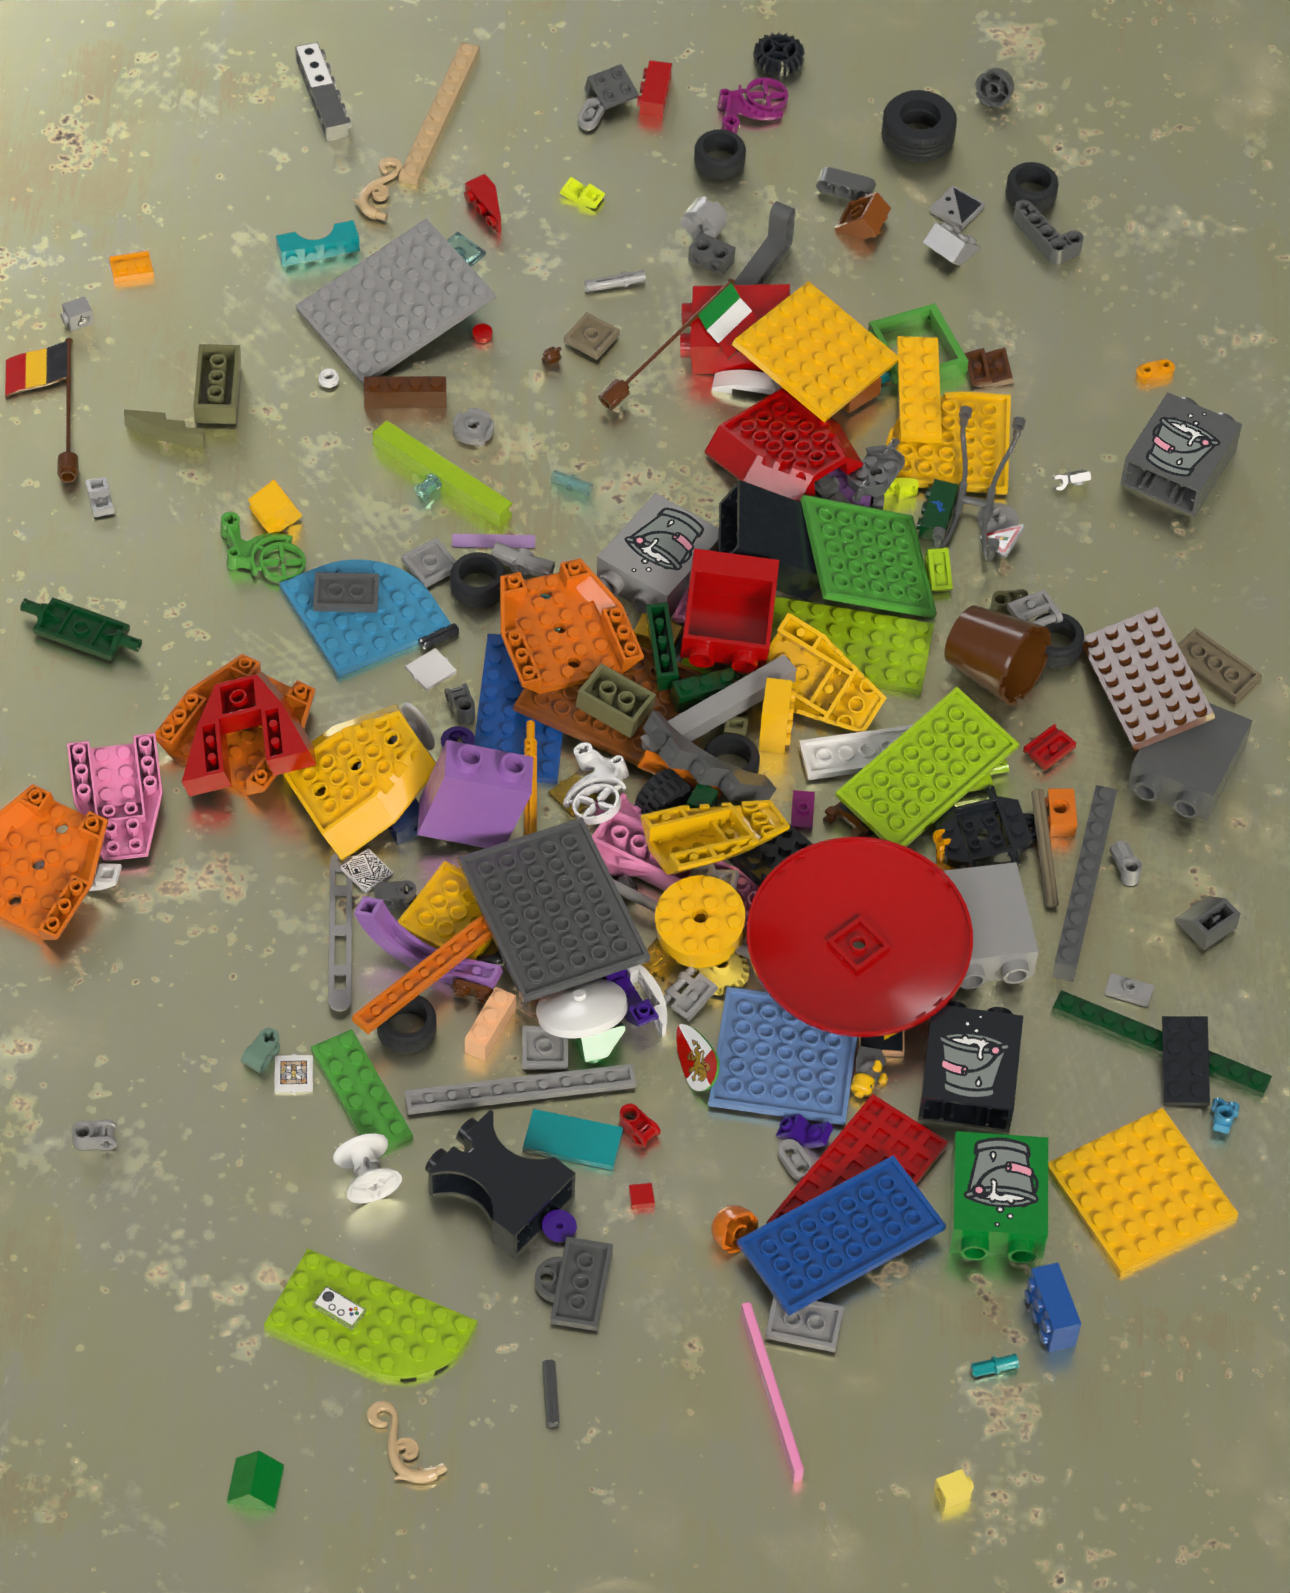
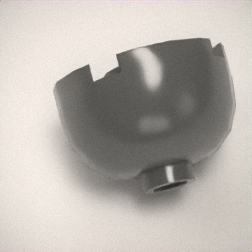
M989 68L980 74L975 82L976 95L988 107H993V105L1002 107L1010 100L1014 93L1015 84L1013 78L1002 68Z

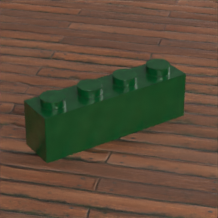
M668 602L647 604L646 620L657 691L671 689L672 681L679 680Z

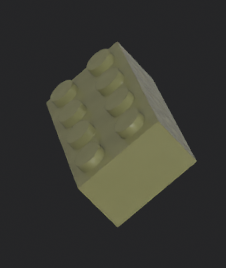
M199 344L193 405L195 423L236 424L241 369L240 345Z

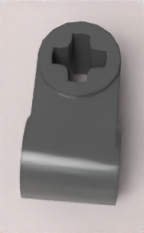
M463 683L462 686L453 689H444L446 701L449 707H451L456 721L461 725L473 723L475 720V703L467 684Z
M409 880L383 881L377 883L374 887L375 898L383 900L388 910L407 909L417 897L416 885Z

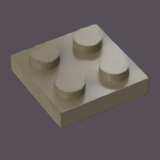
M586 312L564 336V343L598 360L620 335V329Z

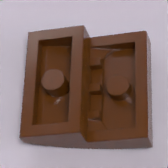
M1005 347L990 352H985V349L981 348L965 353L968 359V370L972 386L994 387L1014 383Z

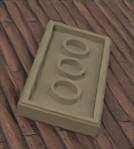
M1194 628L1178 643L1193 674L1234 704L1262 678L1261 673L1197 628Z

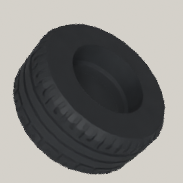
M925 90L903 92L889 101L885 107L882 120V140L894 155L903 160L916 163L934 161L944 156L954 144L957 125L956 112L945 98L936 93ZM921 123L931 128L924 130L909 127L908 124Z

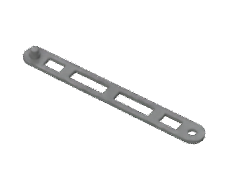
M334 853L330 858L328 1003L335 1011H345L351 1005L352 880L347 876V886L335 885V872H343L340 866L350 861L352 857L350 855L344 859V863H339L340 857ZM335 896H346V925H335ZM335 936H346V965H335ZM334 976H346V989H334Z

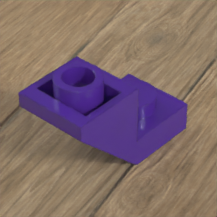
M801 1114L783 1117L776 1136L782 1140L793 1139L801 1146L809 1149L826 1146L833 1126L829 1122L811 1125Z

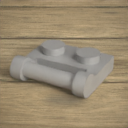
M1045 589L1007 603L1009 613L1019 619L1027 621L1030 618L1049 612L1050 615L1032 621V623L1045 626L1053 622L1059 623L1063 621L1061 611Z

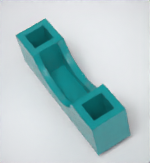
M354 220L334 224L329 235L317 240L305 239L296 232L276 235V249L282 266L360 251V240Z

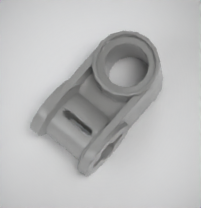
M107 1119L101 1121H78L72 1127L74 1147L78 1150L114 1149L117 1146L114 1131L117 1128L116 1122Z

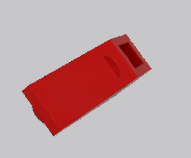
M484 173L465 183L464 197L468 203L475 207L476 212L485 218L488 226L492 227L497 233H500L501 214L496 185Z

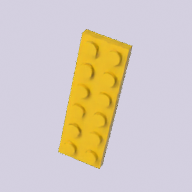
M897 336V355L900 357L897 362L900 441L941 443L938 338Z

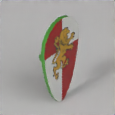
M680 1024L676 1030V1043L683 1073L693 1090L698 1092L707 1091L718 1078V1055L712 1045L697 1029L690 1025Z

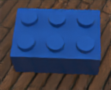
M1059 1263L1031 1268L1030 1277L1027 1279V1290L1024 1291L1027 1303L1032 1305L1034 1323L1039 1324L1042 1344H1046L1049 1352L1076 1346L1081 1321Z

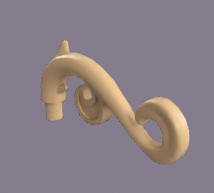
M394 157L383 158L379 162V170L385 176L371 181L361 190L358 199L353 198V201L366 217L373 220H387L388 214L379 211L374 205L371 206L368 203V197L372 193V198L379 202L385 201L388 198V187L383 184L399 175L403 167L399 159ZM388 166H393L396 169L394 172L388 174V170L386 168Z
M386 1401L375 1402L368 1408L367 1420L372 1426L377 1428H385L388 1425L387 1421L378 1419L380 1412L387 1411L391 1415L387 1451L390 1463L395 1472L398 1473L397 1476H394L395 1480H406L418 1484L428 1483L438 1479L437 1476L447 1472L444 1463L428 1468L418 1466V1469H412L404 1464L400 1459L399 1452L405 1450L403 1459L413 1460L419 1454V1446L415 1440L409 1437L397 1440L399 1421L396 1408L393 1404Z

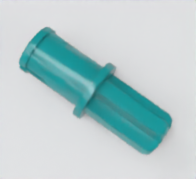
M1016 1353L998 1358L992 1356L989 1360L972 1363L971 1373L974 1377L992 1373L998 1375L1001 1371L1019 1368V1360Z

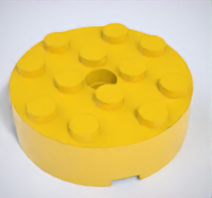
M690 876L673 883L661 895L656 906L655 925L658 942L666 954L668 953L684 966L708 968L727 961L742 945L746 932L745 908L740 895L731 885L712 876Z

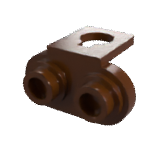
M454 979L451 984L455 996L466 998L467 995L475 997L476 1001L486 1004L493 992V989L487 986Z

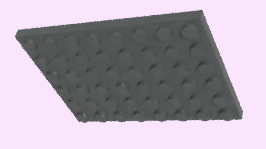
M583 817L458 857V864L523 1003L650 961L649 952Z

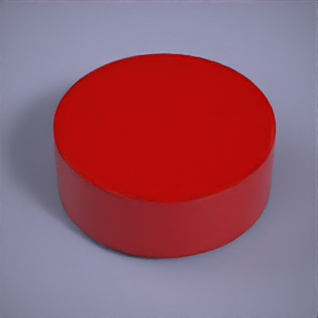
M484 323L475 325L472 330L473 339L478 343L489 342L493 337L492 327Z

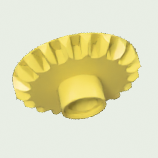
M734 952L730 959L719 965L708 968H694L696 972L692 978L695 979L701 973L717 985L718 989L713 995L725 996L727 987L742 989L749 978L750 966L744 956Z

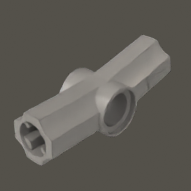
M496 542L491 553L503 565L510 567L511 572H521L522 576L527 574L538 577L553 574L555 568L554 561L536 557L530 550L525 548L516 550Z

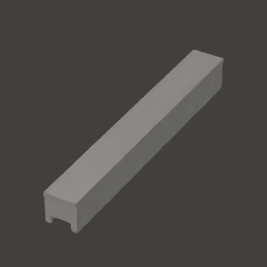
M784 654L672 718L668 723L689 741H693L764 700L767 678L792 680L795 682L797 669ZM647 733L641 736L642 749L644 751L660 753L661 750Z

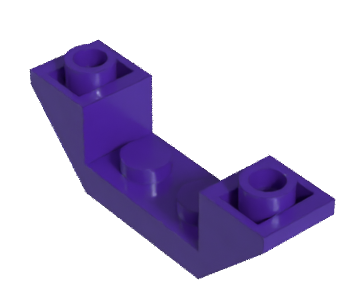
M627 969L603 977L605 980L616 983L624 990L628 1005L624 1016L627 1022L640 1027L659 1018L649 999L644 1001L641 999L626 974Z

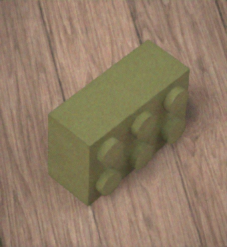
M601 663L578 691L575 707L631 738L653 711L656 694Z

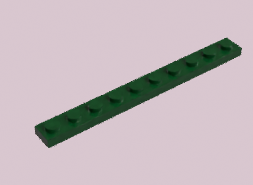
M1060 991L1052 1007L1053 1013L1162 1057V1031L1065 991ZM1209 1050L1210 1077L1263 1098L1271 1081V1075Z

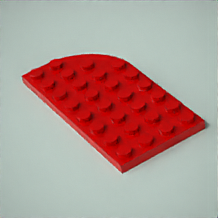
M872 1094L767 1220L766 1224L893 1155L917 1185L948 1147L949 1142Z

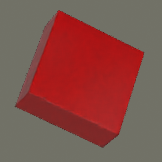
M652 1183L629 1185L631 1210L655 1207Z

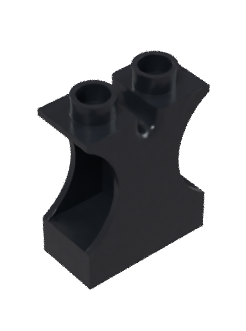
M489 1110L479 1121L470 1118L461 1126L456 1140L464 1146V1152L455 1146L448 1152L440 1148L430 1157L425 1167V1171L429 1174V1195L432 1197L438 1195H458L468 1198L481 1206L489 1216L493 1226L492 1242L512 1258H515L542 1230L543 1219L549 1212L562 1210L575 1197L576 1173L555 1157L529 1159L508 1150L495 1133L494 1112L492 1110Z

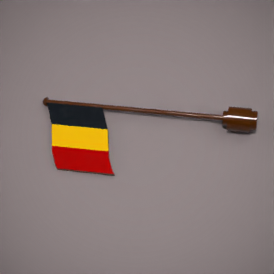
M70 337L66 338L64 342L48 348L6 359L5 398L22 391L45 387L67 379L66 452L59 454L57 461V474L60 480L65 483H71L76 480L79 467L78 456L70 452L71 344L73 343Z

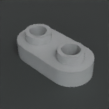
M597 97L588 99L578 115V125L584 130L594 129L605 112Z
M786 1139L779 1144V1159L795 1180L801 1181L813 1166L812 1161L797 1141ZM786 1152H792L793 1155H787ZM803 1169L805 1172H798V1170Z

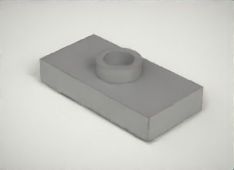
M1111 973L1104 995L1148 1008L1154 985Z

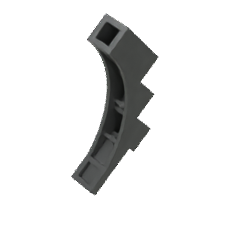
M653 711L643 726L644 731L661 750L659 755L670 768L688 770L699 784L719 787L729 801L770 800L777 789L766 775L749 772L730 765L699 748L674 729L658 711Z

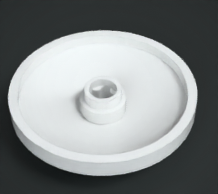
M595 979L541 997L537 1004L536 1013L539 1025L549 1034L563 1038H584L603 1033L617 1025L624 1018L628 1005L626 994L619 985L605 979Z

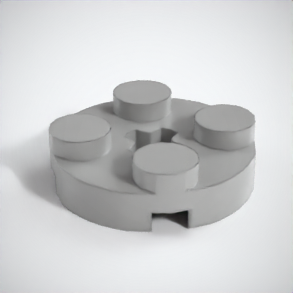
M469 408L468 412H459L453 419L454 438L469 445H476L478 447L485 445L494 432V422L490 418V414L479 408ZM473 424L477 425V428L468 427L473 426Z

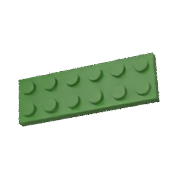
M352 1029L311 1046L314 1058L359 1136L372 1133L384 1135L388 1139L387 1150L413 1139L410 1128Z

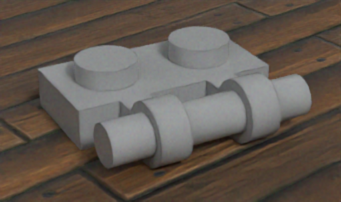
M688 967L685 971H681L678 979L671 987L668 986L665 989V994L663 995L666 1005L672 999L675 1000L670 1007L688 1022L718 989L717 985L701 973L693 979L692 976L696 972L693 967ZM685 984L689 985L682 994L678 993Z

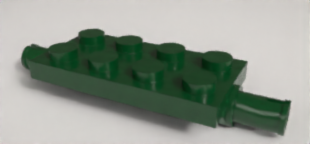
M53 597L49 603L39 604L26 598L21 603L20 610L22 612L37 616L38 620L33 628L34 634L111 661L121 646L135 652H139L142 646V639L127 635L130 631V625Z

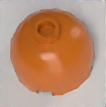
M729 1205L721 1209L714 1217L711 1233L719 1247L728 1253H738L741 1250L737 1245V1240L758 1229V1219L750 1210L740 1205Z

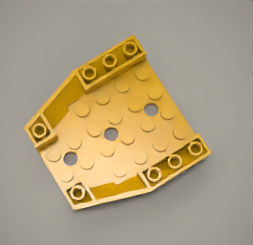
M397 704L331 727L311 742L315 750L316 766L283 773L321 834L342 861L397 822L426 785L436 764V761L421 743ZM392 736L398 737L394 744H388ZM356 762H362L358 770H352ZM325 787V793L322 796H317V791Z

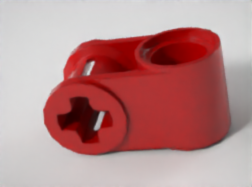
M629 1103L621 1107L618 1125L623 1127V1131L637 1146L645 1148L650 1139L661 1134L657 1123L643 1113L638 1106ZM628 1116H629V1117H632V1118H634V1119L629 1120V1119H626L625 1117H628Z

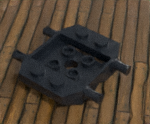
M990 786L985 789L989 799L957 807L954 804L933 823L935 830L945 829L942 839L950 838V843L945 845L944 856L947 864L958 869L985 866L991 862L1004 863L1008 861L1016 862L1018 868H1021L1020 857L1032 844V837L1019 801L1017 799L997 796L994 786H991V789ZM995 814H999L1010 847L1006 846ZM984 833L988 837L986 839H979L977 835Z

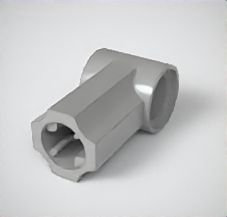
M1123 840L1117 841L1110 847V853L1121 873L1120 880L1127 886L1137 885L1140 881L1142 863L1139 859L1135 858L1128 842Z

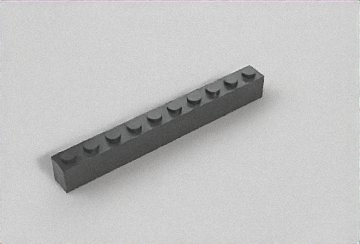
M1099 785L1095 787L1052 973L1054 978L1074 982L1117 789Z

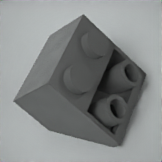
M1207 896L1175 917L1174 921L1205 950L1237 928L1241 913L1226 898Z

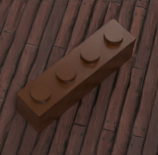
M446 376L364 377V408H447Z

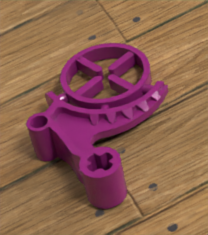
M772 78L754 79L748 84L746 89L741 88L742 85L739 84L737 90H720L717 108L725 112L721 129L735 134L738 133L740 123L737 115H744L756 120L779 119L783 117L781 110L786 106L788 100L786 87L781 82ZM762 85L763 92H749L753 87ZM768 85L777 88L781 92H770V95H767ZM764 95H766V105L759 104L753 100L763 99ZM770 99L784 100L780 104L772 106Z

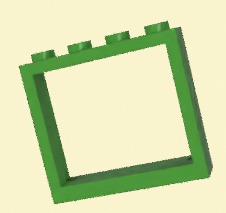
M936 303L869 322L868 331L888 348L890 347L882 334L928 322L950 359L948 362L939 364L940 381L967 374L968 359ZM896 363L888 370V373L890 374L892 384H895L898 389V367Z

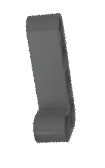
M1019 200L1016 203L1013 218L1015 224L1049 262L1062 264L1080 255L1084 239L1081 232L1072 230L1060 235L1030 201Z

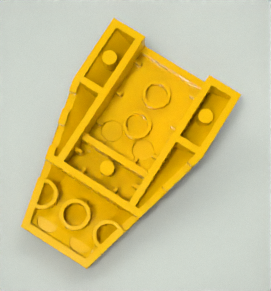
M788 612L770 644L766 664L785 654L797 669L795 682L792 683V689L796 690L794 713L853 732L866 731L887 698L850 662L825 634Z
M771 800L743 801L741 805L735 806L728 802L722 803L720 807L700 804L699 808H690L689 805H683L641 815L648 849L667 875L708 866L732 858L790 829L789 823Z

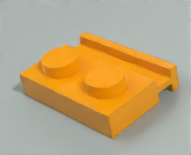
M149 250L109 257L114 283L154 277Z

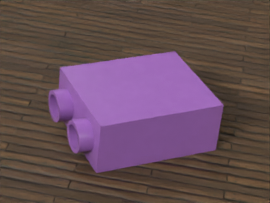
M447 740L419 800L417 835L483 848L507 842L532 794L533 757Z

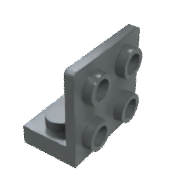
M622 64L588 76L584 88L587 95L596 93L604 109H609L635 99L639 95Z

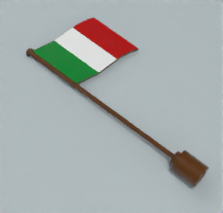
M728 279V283L626 381L615 379L598 395L599 401L608 410L613 411L630 394L628 384L698 316L706 331L724 351L727 360L735 355L739 350L732 345L734 339L755 324L758 318L738 295L733 286L735 284L734 279Z

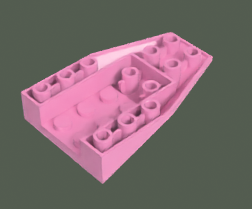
M155 733L133 735L134 743L98 748H90L89 741L67 743L73 799L77 811L84 815L91 811L108 820L100 853L103 862L148 857L163 795Z

